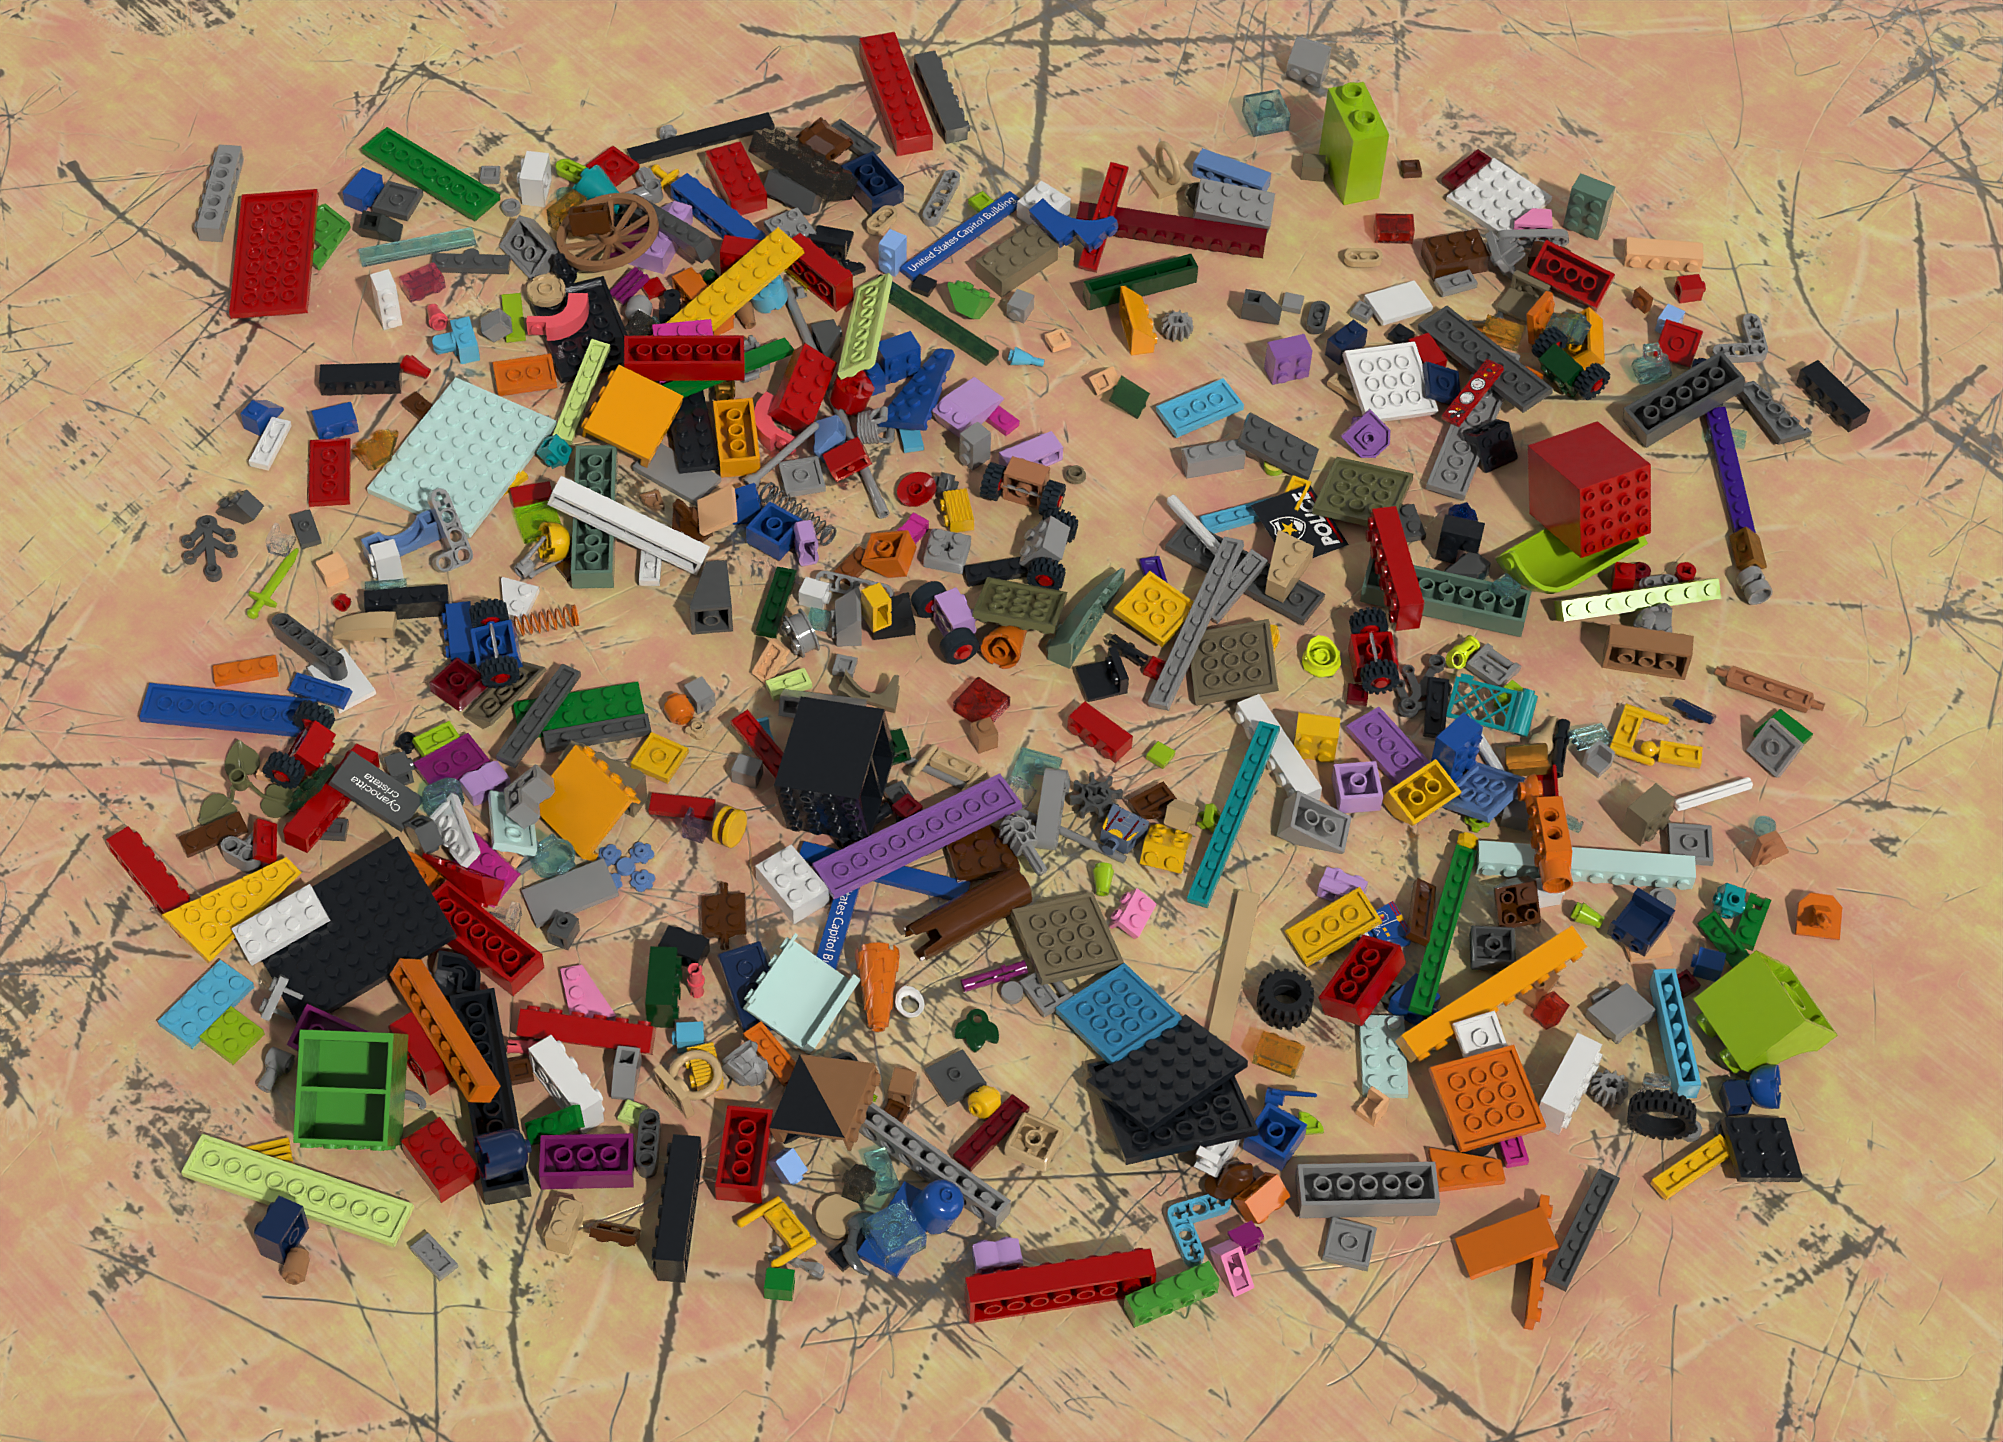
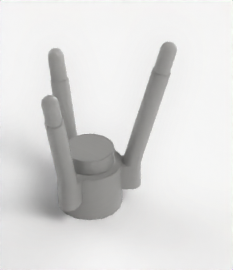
M543 536L527 555L513 567L515 573L520 578L525 579L528 576L532 579L537 574L565 560L549 563L534 571L535 564L530 558L545 541L546 536Z

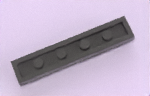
M648 713L543 731L546 752L552 753L565 750L572 740L577 743H583L586 746L648 736L651 733Z

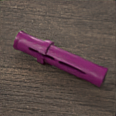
M1021 960L1007 966L1005 964L1000 965V968L961 979L960 981L962 989L966 993L1003 980L1004 982L1010 981V978L1027 974L1028 970L1025 961Z

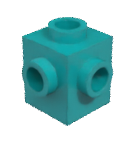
M555 434L545 438L536 453L548 466L554 469L559 466L563 467L569 462V456L573 449L565 440Z
M1729 883L1719 886L1712 899L1714 904L1713 911L1715 910L1720 914V917L1725 919H1732L1740 915L1746 906L1744 901L1746 889Z

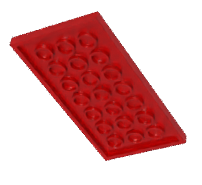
M318 189L242 194L229 307L231 319L308 313L319 200Z

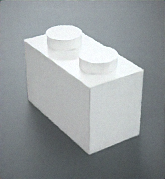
M392 539L370 545L371 554H368L370 565L373 566L370 567L373 579L377 578L380 586L404 580L400 555L395 540Z

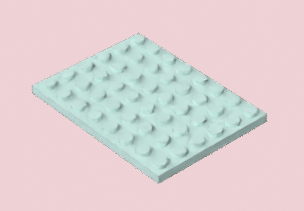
M455 377L367 487V491L373 496L418 515L430 510L427 501L428 494L435 489L442 488L448 492L466 537L471 538L516 479V474L525 468L544 439L548 438L556 428L557 422L554 419ZM440 495V496H436V497L434 498L435 501H439V502H440V500L442 499V496H441V495ZM444 505V506H442V507H439L438 510H441V509L447 508V507H446V505ZM443 512L442 518L444 522L449 523L451 520L449 513Z

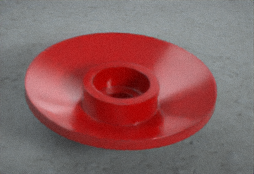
M915 472L907 475L897 487L898 499L902 504L909 507L924 505L935 494V480L925 472Z

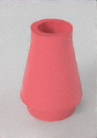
M430 304L427 307L429 325L434 330L441 331L447 327L448 317L439 309L437 304Z

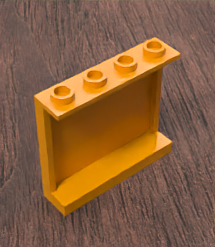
M618 365L615 371L612 370L607 379L609 381L607 387H602L599 393L601 398L598 403H593L590 409L591 416L584 419L581 426L583 429L582 437L585 438L588 433L641 459L640 465L648 468L680 409L684 396Z
M575 745L551 775L554 779L555 792L550 798L545 799L539 804L540 816L582 859L594 862L599 856L595 851L598 845L632 802L639 804L641 801L635 796L637 793L632 788L622 783L623 779L618 774L608 769L609 765L605 761L594 756L596 753L593 749L586 745L584 747Z

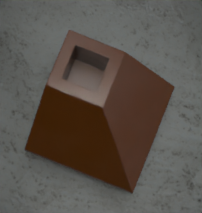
M1530 876L1507 879L1494 887L1498 927L1516 928L1541 923L1536 880Z

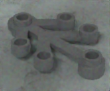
M205 515L198 519L197 529L191 535L183 536L181 541L184 548L191 549L194 547L195 541L203 534L205 538L193 551L185 552L183 557L186 564L192 565L196 563L197 558L206 550L208 565L205 568L206 579L210 582H217L222 578L223 574L221 567L216 563L215 548L225 553L228 558H235L238 555V549L234 544L226 545L213 537V533L224 537L226 542H233L236 539V534L231 528L224 529L220 527L215 517Z
M1435 654L1429 658V669L1419 684L1414 674L1415 668L1412 665L1403 666L1402 676L1408 680L1413 694L1411 697H1408L1405 690L1406 684L1402 679L1397 684L1402 687H1392L1393 691L1399 695L1398 712L1402 716L1411 718L1416 716L1419 710L1425 709L1426 701H1418L1421 697H1426L1428 677H1434L1436 673L1444 670L1446 661L1443 656ZM1449 684L1448 696L1452 691L1451 684Z

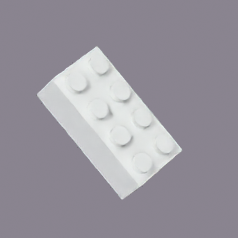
M1577 1033L1540 1102L1539 1108L1546 1123L1545 1129L1559 1135L1562 1128H1568L1573 1112L1577 1111L1582 1095H1585L1591 1078H1594L1603 1056L1600 1053L1602 1044Z
M550 1035L528 1048L534 1075L562 1110L572 1105L581 1106L585 1127L577 1130L579 1134H585L604 1122L603 1112L605 1109L602 1105L603 1097L598 1089H593L588 1076L577 1069V1062L572 1056H567L565 1053L566 1049L560 1040L556 1041Z

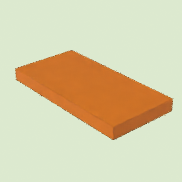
M1542 1206L1455 1238L1471 1280L1559 1248Z

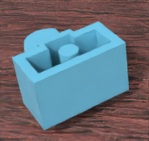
M469 316L450 320L451 332L436 335L432 339L433 350L438 355L454 352L455 356L459 357L461 364L480 360L478 343Z

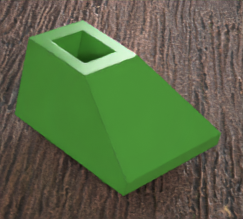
M956 280V282H948L947 284L956 311L972 319H980L995 301V298L990 296V292L984 289L978 290L973 288L974 285L967 281Z

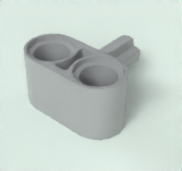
M253 832L245 841L234 836H229L222 840L221 849L224 859L228 864L247 874L260 870L261 861L253 859Z

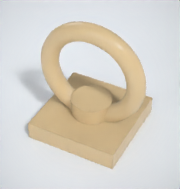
M1160 141L1155 150L1157 164L1141 170V176L1158 200L1185 191L1192 184L1180 167L1178 157L1172 146L1166 141ZM1163 149L1167 152L1170 160H1167L1165 162L1163 159Z
M692 1050L681 1054L672 1063L669 1073L661 1064L653 1069L660 1090L687 1120L695 1114L690 1100H702L712 1095L720 1086L723 1076L722 1066L718 1059L711 1053L703 1050ZM693 1059H701L708 1062L714 1072L711 1083L700 1091H690L685 1082L677 1076L681 1066Z

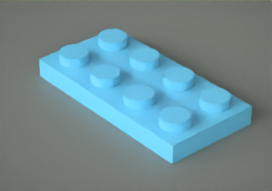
M1224 378L1156 406L1157 414L1175 438L1244 410L1243 402Z
M219 960L158 1020V1024L193 1049L200 1042L199 1036L230 1006L234 1008L254 988V984L222 960Z

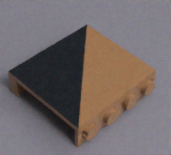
M800 1054L769 1128L775 1141L784 1142L788 1133L843 1140L847 1150L851 1151L854 1143L858 1140L861 1124L866 1120L867 1109L873 1102L876 1086L880 1084L881 1076L875 1063Z

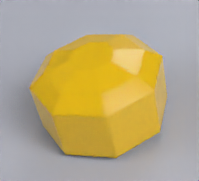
M1464 832L1458 835V845L1476 850L1478 838L1474 834Z

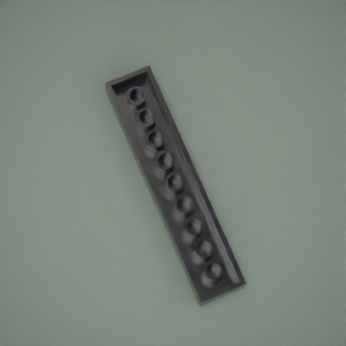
M489 988L449 996L451 1008L501 1086L490 1103L468 1102L473 1137L507 1128H514L520 1132L495 989ZM476 1152L477 1160L481 1162L480 1153ZM526 1166L518 1172L491 1180H483L480 1174L485 1205L532 1196Z

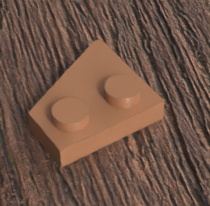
M1776 830L1757 838L1749 859L1753 868L1759 865H1766L1773 859L1789 853Z

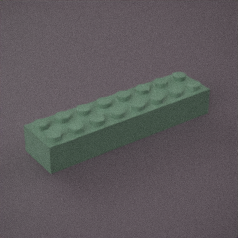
M613 445L576 446L575 482L617 502V447ZM573 517L572 588H614L615 537Z
M1371 555L1362 586L1360 602L1385 607L1384 590H1380V576L1375 572V558H1371ZM1414 565L1425 603L1423 616L1517 637L1522 636L1532 591Z

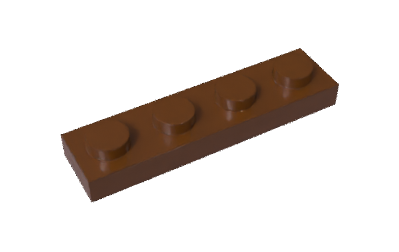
M1417 877L1413 883L1406 938L1426 947L1430 942L1436 886Z

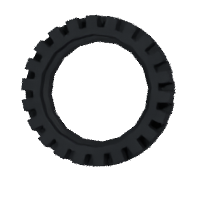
M1655 1089L1654 1092L1646 1090L1645 1093L1641 1091L1638 1092V1095L1634 1094L1630 1098L1627 1123L1630 1124L1631 1129H1634L1637 1133L1641 1132V1135L1645 1137L1650 1135V1138L1655 1139L1659 1137V1140H1664L1665 1138L1674 1140L1675 1137L1679 1140L1682 1139V1136L1686 1138L1689 1134L1693 1133L1697 1108L1692 1103V1100L1686 1099L1684 1095L1678 1096L1676 1092L1670 1094L1668 1090L1660 1092V1089ZM1647 1112H1664L1677 1117L1660 1118L1649 1115Z

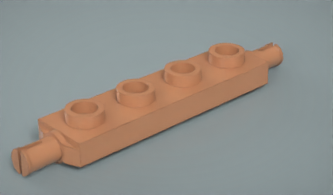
M1717 666L1714 675L1726 678V686L1804 713L1810 707L1823 711L1825 703L1814 700L1812 692L1736 666H1732L1729 670Z

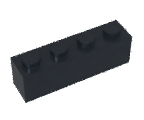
M1819 360L1800 369L1797 379L1799 386L1814 401L1820 404L1848 433L1867 422L1870 409Z
M400 363L320 364L319 386L321 396L401 394L402 371Z
M448 584L364 591L365 613L380 611L396 612L397 620L442 616V613L446 612L445 604L450 603Z

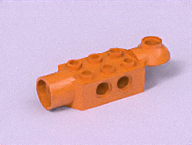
M1531 774L1523 782H1518L1517 794L1518 800L1525 802L1527 813L1530 815V818H1528V830L1532 831L1533 835L1531 836V847L1536 852L1534 864L1535 867L1539 868L1543 890L1548 893H1562L1573 886L1571 873L1572 846L1562 796L1543 797L1541 781H1538L1536 774Z

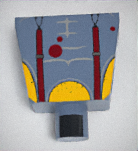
M1113 804L1101 830L1100 842L1104 844L1102 846L1103 852L1107 855H1113L1117 850L1123 854H1128L1146 837L1149 821Z

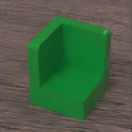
M768 1267L764 1284V1298L793 1301L795 1270Z

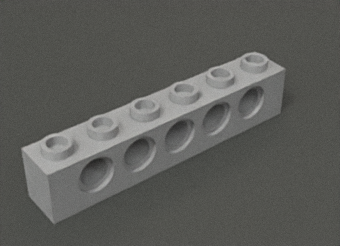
M219 144L217 152H214L213 155L214 164L210 166V179L206 181V193L202 195L203 205L198 210L199 219L195 222L194 226L195 233H198L199 241H223L244 162L241 146Z

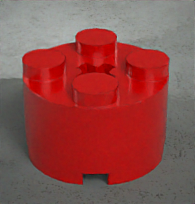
M863 370L857 372L853 377H846L842 380L837 375L829 394V400L837 410L841 408L846 411L845 414L858 415L867 407L874 392V386Z

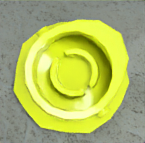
M1317 635L1312 638L1302 655L1304 670L1318 678L1333 676L1342 663L1340 651L1337 650L1333 641L1326 636Z

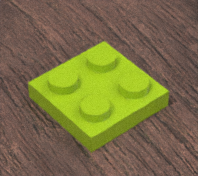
M230 1006L199 1038L202 1043L234 1065L265 1033L263 1029Z

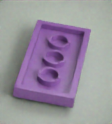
M1380 707L1346 725V732L1373 761H1376L1377 766L1395 786L1430 763Z

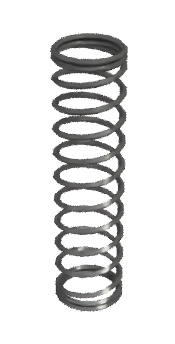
M767 483L762 488L759 494L761 502L768 504L773 499L774 503L776 497L783 492L780 500L775 503L776 505L780 502V507L783 500L789 496L788 501L782 508L786 506L785 510H787L789 504L795 501L793 507L788 512L792 511L791 513L793 514L796 507L801 505L799 511L795 514L796 516L798 515L799 517L807 509L801 519L806 520L811 513L813 514L810 519L812 522L819 518L814 528L816 527L815 533L820 524L825 522L822 529L816 534L821 533L820 539H817L820 541V544L826 546L833 541L837 530L831 524L826 526V520L819 523L820 516H816L813 519V511L808 513L807 507L802 509V503L796 505V499L790 501V495L784 496V490L778 492L779 488L774 483ZM773 485L767 497L762 499L765 490ZM834 529L829 540L823 543V540L830 534L831 530Z

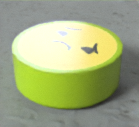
M1264 461V471L1266 474L1278 476L1283 472L1282 469Z

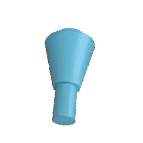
M1016 346L1014 350L1010 349L1008 361H1011L1010 365L1032 364L1041 367L1044 365L1045 359L1033 357Z

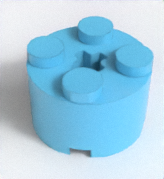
M778 275L750 300L755 310L760 313H771V310H778L784 306L788 299V292L781 276Z

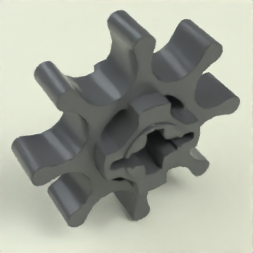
M1090 772L1089 784H1081L1078 780L1074 781L1073 789L1081 794L1071 795L1070 805L1080 804L1083 806L1080 809L1081 819H1084L1087 813L1094 812L1098 815V822H1103V811L1110 810L1113 804L1119 806L1113 803L1112 800L1122 799L1123 790H1111L1109 788L1112 786V776H1108L1105 782H1098L1094 778V772Z

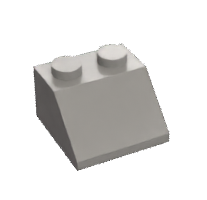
M1297 36L1287 63L1286 76L1320 88L1328 74L1331 47Z
M854 588L835 601V609L831 610V622H836V626H832V639L836 638L837 647L862 646L860 588Z

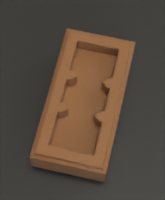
M1551 972L1548 974L1550 976L1548 980L1540 985L1538 982L1534 983L1531 991L1523 996L1519 993L1517 999L1537 1010L1558 982L1560 975Z

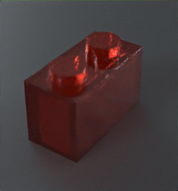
M1375 213L1373 226L1375 243L1413 244L1415 233L1413 214Z

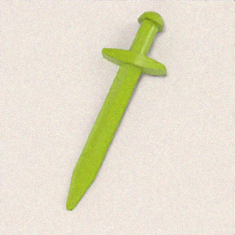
M298 548L285 557L261 593L249 591L248 595L256 601L253 607L247 610V616L250 619L258 618V613L264 605L277 607V603L270 597L294 564L299 551Z

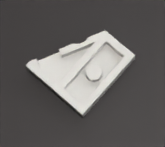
M502 577L503 601L506 602L509 619L514 620L516 615L519 622H522V615L525 614L528 617L540 592L539 587Z

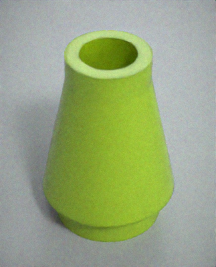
M1097 863L1093 869L1096 895L1098 896L1109 895L1114 874L1110 863Z
M1577 902L1570 915L1574 922L1594 926L1598 929L1605 918L1584 902L1582 904Z

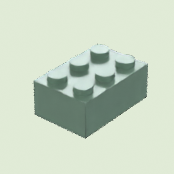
M1580 173L1571 189L1563 227L1598 241L1607 225L1616 187Z

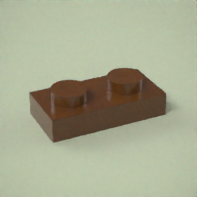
M595 1221L590 1228L589 1237L596 1238L599 1242L613 1241L618 1242L620 1246L630 1247L632 1245L635 1246L640 1239L641 1230Z

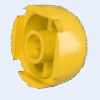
M541 523L538 531H542L541 537H537V542L543 536H546V539L537 549L540 559H545L543 563H553L565 559L570 548H572V536H570L566 527L559 523Z

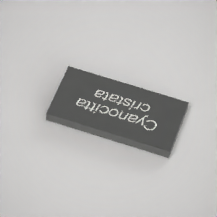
M351 751L328 784L400 832L405 828L403 824L410 821L425 799L353 751Z

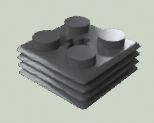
M1471 926L1469 940L1470 967L1472 970L1502 971L1516 962L1515 928Z

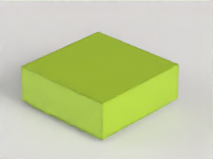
M984 191L968 199V204L978 213L994 202Z
M1157 741L1147 753L1146 759L1164 769L1175 756L1176 751Z

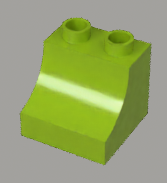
M1757 950L1694 998L1702 1013L1696 1016L1699 1026L1709 1037L1714 1038L1716 1035L1720 1037L1726 1046L1720 1052V1056L1725 1064L1736 1074L1741 1070L1751 1073L1761 1065L1779 1064L1793 1056L1818 1051L1838 1036L1790 966Z

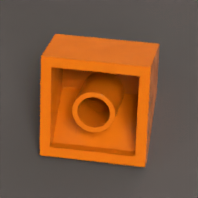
M908 530L871 533L861 564L887 578L907 577L917 547Z

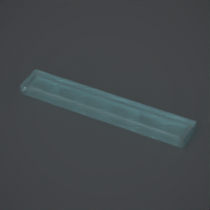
M472 227L360 248L358 251L362 267L475 246L476 240Z

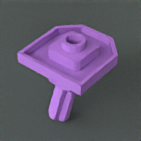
M1369 408L1361 417H1352V425L1340 435L1361 458H1376L1390 445L1391 430Z

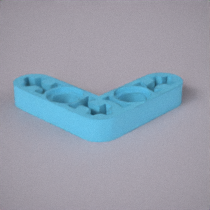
M1207 1194L1173 1204L1169 1207L1167 1221L1182 1259L1187 1266H1198L1202 1264L1204 1259V1249L1193 1223L1226 1214L1230 1210L1231 1199H1216ZM1217 1200L1225 1202L1224 1206H1221L1219 1203L1217 1204ZM1195 1205H1202L1206 1211L1198 1214L1194 1212L1193 1207ZM1174 1212H1177L1178 1215H1181V1219H1178L1176 1216H1174ZM1188 1231L1192 1237L1189 1240H1183L1180 1238L1179 1233ZM1190 1246H1192L1193 1253L1195 1255L1198 1254L1197 1259L1190 1256Z

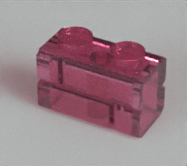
M434 262L399 277L400 288L410 303L420 301L426 296L439 293L442 289L446 288L444 276Z

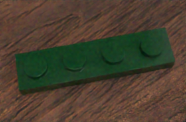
M777 566L758 622L756 635L777 638L797 577V570Z

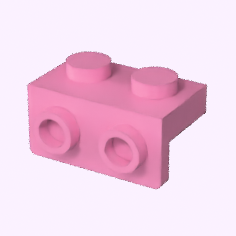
M1138 888L1130 892L1127 891L1122 895L1119 900L1121 904L1110 917L1112 920L1109 924L1111 929L1117 926L1120 927L1133 939L1140 936L1156 906V903Z

